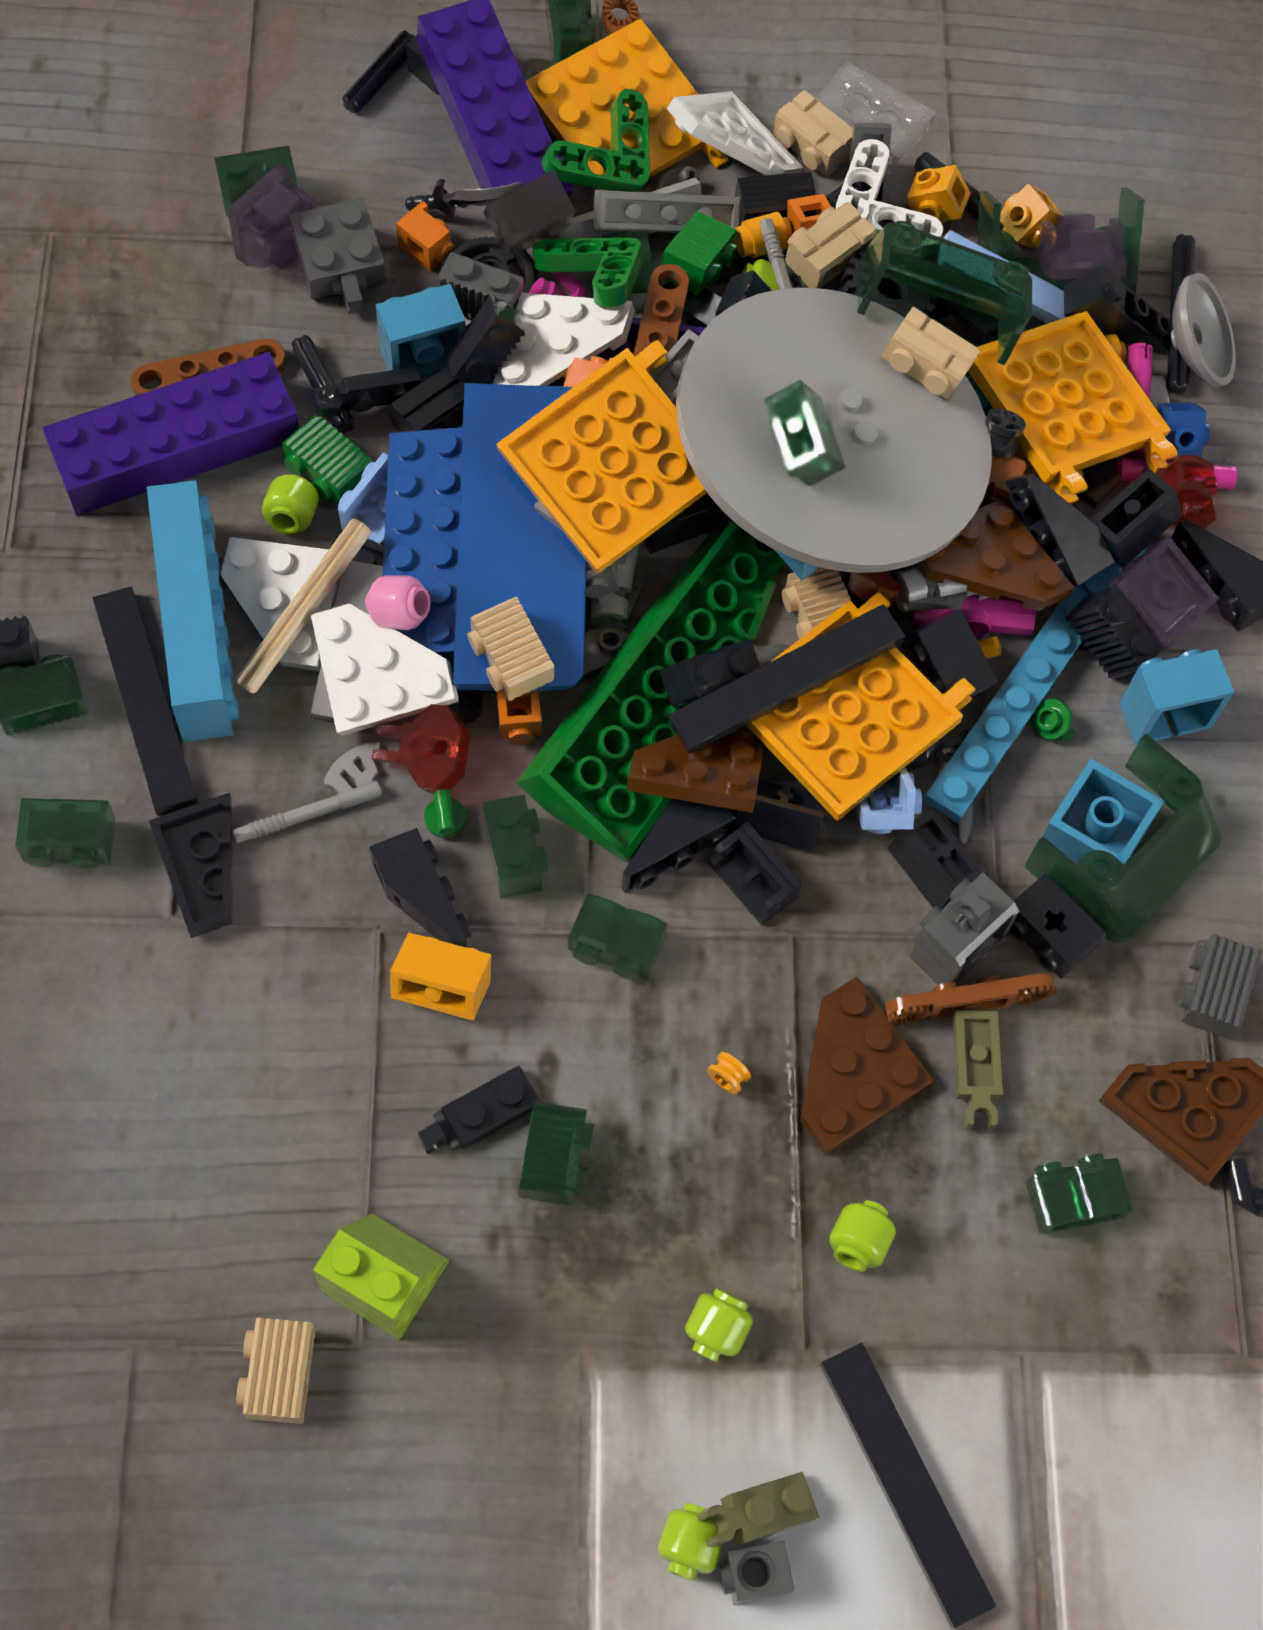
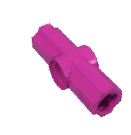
M976 595L964 597L963 603L959 608L962 610L976 638L983 637L989 632L1031 636L1034 630L1036 611L1022 607L1023 601L1010 597L1000 596L998 600L994 598L978 600ZM953 609L910 611L911 624L924 625Z

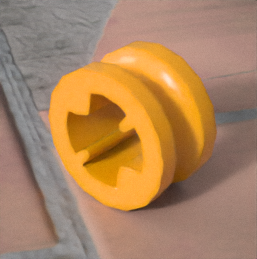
M720 1052L717 1056L718 1064H711L707 1068V1073L721 1088L737 1095L741 1091L740 1083L748 1082L751 1074L738 1059L728 1053Z

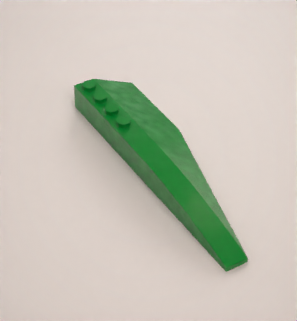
M726 514L651 605L516 783L546 812L621 860L628 861L672 799L627 790L634 751L676 735L668 722V715L686 706L683 705L675 708L670 704L660 674L661 669L682 660L747 639L750 641L755 640L776 587L775 577L778 570L785 564L780 555L774 549L757 540L738 526Z

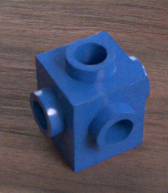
M1158 403L1157 411L1171 429L1165 438L1174 445L1178 453L1176 457L1166 461L1187 463L1189 462V457H1202L1203 446L1208 444L1210 436L1209 424L1206 422L1207 411L1196 403Z

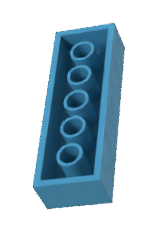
M196 480L148 486L147 495L171 706L183 742L232 736V720L239 719L236 695L233 693L234 672L232 661L228 654L227 646H230L227 623L224 622L223 615L225 601L218 576L221 575L218 552L215 551L216 531L214 519L211 516L208 495L200 496Z

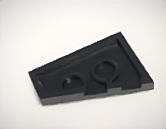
M229 792L149 820L190 937L194 938L233 924L231 793Z

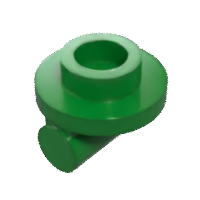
M1053 698L1046 699L1039 704L1033 714V725L1041 737L1049 740L1061 739V741H1066L1076 734L1071 725V710L1065 702Z
M437 790L434 792V800L425 809V826L434 836L440 838L453 837L459 834L466 824L465 808L458 800L451 798L449 790Z

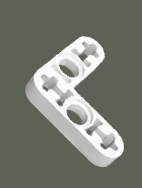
M868 139L862 141L855 150L835 209L845 202L858 206L857 210L861 213V217H865L876 229L877 236L875 242L893 245V247L919 254L933 253L940 246L943 233L941 222L936 217L876 201L887 169L889 149L879 140ZM869 156L875 157L871 169L865 167ZM859 181L865 182L871 186V189L864 192L858 191L852 187V184ZM888 219L894 221L898 227L887 230L882 228L878 222ZM905 226L909 227L908 233L904 232ZM922 232L929 233L927 237L920 236Z

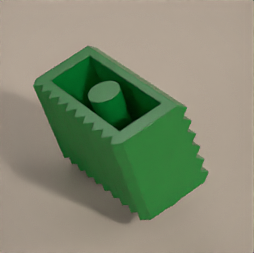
M696 210L695 214L692 215L682 230L666 247L661 265L673 264L684 269L689 277L688 292L693 291L694 295H698L707 284L714 286L720 276L723 264L729 266L732 263L738 250V245L734 243L737 229ZM666 278L667 282L672 281L675 286L679 285L677 284V280L673 281V278H671V280H668V278Z
M317 415L312 417L283 442L284 463L293 475L300 477L304 475L312 482L320 498L324 501L332 499L337 504H339L345 492L348 490L352 491L361 480L366 466L373 462L370 456H367L353 442H350L347 437H344L336 428H333L331 423H328L321 416L317 417Z

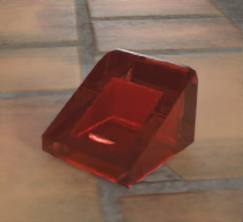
M889 571L852 572L848 584L850 592L866 601L880 592L890 602L887 610L891 611L894 609L900 587Z

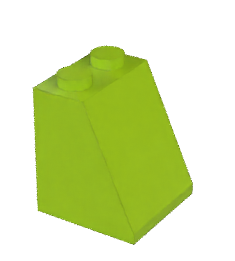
M371 1213L338 1230L314 1267L313 1272L322 1293L400 1340L445 1269L449 1259Z

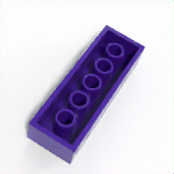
M469 0L418 16L416 41L480 188L489 189L516 182H521L523 185L514 195L488 205L499 232L567 211L573 190L570 183L552 179L545 173L542 167V158L552 144V141L490 0Z
M266 352L44 426L42 429L75 515L78 516L146 493L148 486L175 483L283 446V442L299 429L297 412L270 352Z

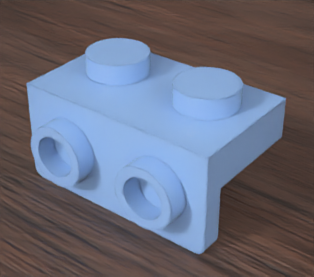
M383 452L376 462H370L364 469L360 482L352 491L348 490L345 492L338 504L342 530H344L350 520L357 519L370 529L371 535L368 539L384 545L388 454Z
M904 767L892 777V781L884 783L854 808L862 830H868L876 834H886L892 830L913 829L914 814L921 813V790L916 789L914 786L913 773H908L906 767Z

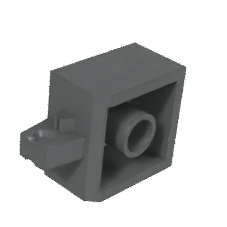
M364 197L289 214L292 240L311 300L342 294L348 314L363 311V299L360 289L385 283L384 261Z
M981 873L972 883L967 878L964 879L949 895L951 901L942 910L935 906L924 916L919 923L921 928L912 938L916 944L909 957L938 985L947 982H958L1004 939L1019 913L1016 903L985 873Z

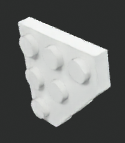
M732 91L674 97L667 107V110L675 117L676 125L682 131L764 175L801 172L803 166Z
M521 293L516 310L519 311L525 336L520 337L521 342L515 343L516 349H511L512 355H508L507 361L502 362L503 367L498 368V374L495 375L493 384L548 386L562 376L566 380L567 370L572 364L574 357L590 361L592 356L598 355L607 348L613 351L626 343L635 312L632 301H627L616 307H601L594 303V298Z
M229 538L221 576L263 639L323 559L328 549ZM340 577L313 614L334 608ZM311 617L279 660L282 666L320 671L321 659Z
M350 603L311 615L338 734L343 736L459 702L457 689L453 684L451 664L442 656L395 629L377 627L369 614Z

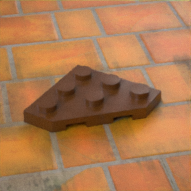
M1003 499L977 509L967 526L948 546L933 556L915 564L928 580L942 584L945 579L967 585L966 591L997 600L1001 595L1023 601L1022 607L1035 611H1040L1068 598L1074 589V586Z
M745 725L711 744L688 754L678 736L674 735L634 751L627 790L753 813L764 744Z
M858 977L853 978L822 998L819 1007L800 1121L825 1156L931 1087L934 1082Z
M1232 1058L1230 1061L1206 1062V1060L1171 1062L1168 1065L1146 1066L1145 1063L1128 1064L1098 1101L1203 1186H1206L1263 1114V1068L1250 1058Z

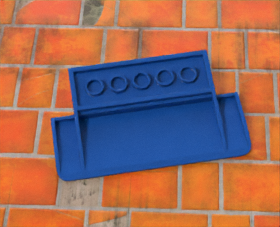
M464 383L463 427L389 433L382 577L386 575L415 577L421 582L430 596L429 613L420 625L411 630L396 631L443 658H454L453 684L457 690L495 691L486 673V668L490 667L484 654L476 656L469 643L467 633L471 632L470 617L514 597L519 599L523 610L530 619L531 625L534 627L554 665V680L530 692L569 689L578 684L584 674L586 560L563 531L535 511L534 505L538 502L537 498L497 450L496 445L573 387Z

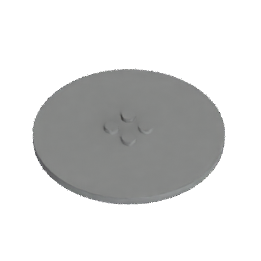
M821 288L777 289L754 295L732 305L715 317L701 332L689 352L678 382L676 397L677 424L687 459L706 492L725 514L754 538L782 554L817 567L855 573L896 570L923 561L948 546L967 526L984 498L991 472V439L985 424V413L966 375L949 400L940 395L932 394L926 390L923 384L906 373L894 370L889 362L881 358L891 338L905 319L903 316L876 302L836 290Z

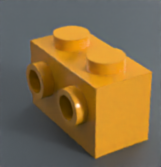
M408 932L390 969L391 999L474 1021L490 985L491 954L474 948H466L443 942L433 937H425Z

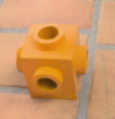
M957 165L936 169L928 168L916 173L907 194V201L911 210L936 217L941 223L962 217L971 192Z
M1029 183L1020 192L1009 197L1004 204V208L996 215L1004 225V228L1001 230L1003 235L1013 245L1017 246L1020 243L1032 249L1044 243L1051 236L1052 229L1065 217L1044 190Z

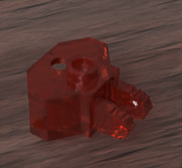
M1195 454L1179 455L1165 468H1157V475L1175 489L1178 494L1182 517L1173 524L1174 526H1177L1179 521L1185 518L1206 529L1216 520L1217 512L1213 497L1218 493V483L1214 464ZM1201 477V478H1204L1205 480L1199 481V480H1195L1194 478ZM1132 478L1131 481H1128L1129 483L1127 484L1126 488L1136 479ZM1194 506H1201V507H1204V508L1195 509V508H1193V507H1194Z
M430 704L412 723L403 722V726L377 725L376 734L383 738H399L401 741L399 752L388 749H374L372 760L399 764L405 767L410 772L416 785L422 790L432 794L441 789L450 791L465 777L471 735L459 714L452 712L448 706Z

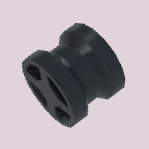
M999 408L991 409L987 413L985 424L990 434L992 456L999 458L1012 457L1015 455L1018 446L1016 439L1023 434L1026 423L1022 417L1012 411Z

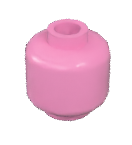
M386 575L379 577L372 584L366 596L365 604L372 621L377 627L411 630L417 628L428 615L430 596L421 582L415 577Z

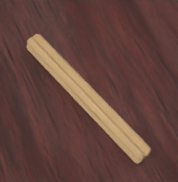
M357 519L349 521L237 675L236 682L243 689L253 694L258 691L308 622L311 615L316 611L369 538L371 531L363 522Z

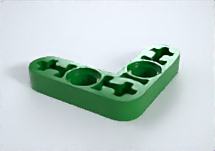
M625 89L619 93L612 103L610 109L611 150L568 141L553 142L542 158V167L545 173L557 181L608 191L639 192L650 176L648 104L644 96L636 90ZM629 109H630V111L634 112V114H633L632 117L630 118L629 122H627V120H628L629 117H630V113H629ZM622 135L632 136L637 141L638 148L632 149L625 145ZM588 161H596L601 164L604 174L597 175L593 173L588 167Z
M635 238L545 239L535 243L532 249L534 264L537 270L544 272L596 271L592 280L594 303L601 307H616L628 301L643 264L641 242Z

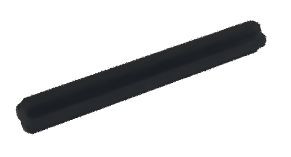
M1179 234L1173 242L1169 318L1171 331L1173 329L1172 316L1178 289L1187 276L1194 274L1195 239L1192 235L1185 236L1184 234ZM1169 334L1170 351L1168 352L1166 388L1169 393L1182 395L1189 387L1190 367L1185 363L1180 352L1174 348L1171 334Z

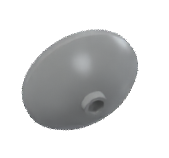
M1202 273L1189 275L1183 280L1177 292L1172 316V343L1174 348L1180 352L1185 363L1201 380L1214 387H1221L1231 382L1235 372L1236 352L1231 323L1222 298L1209 278Z

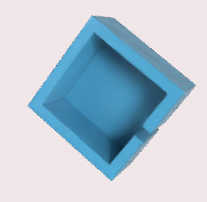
M1194 649L1181 654L1178 658L1164 661L1162 658H1153L1142 663L1119 704L1135 745L1170 738L1171 731L1163 711H1168L1177 736L1211 729L1235 692L1218 650L1201 652L1199 649Z

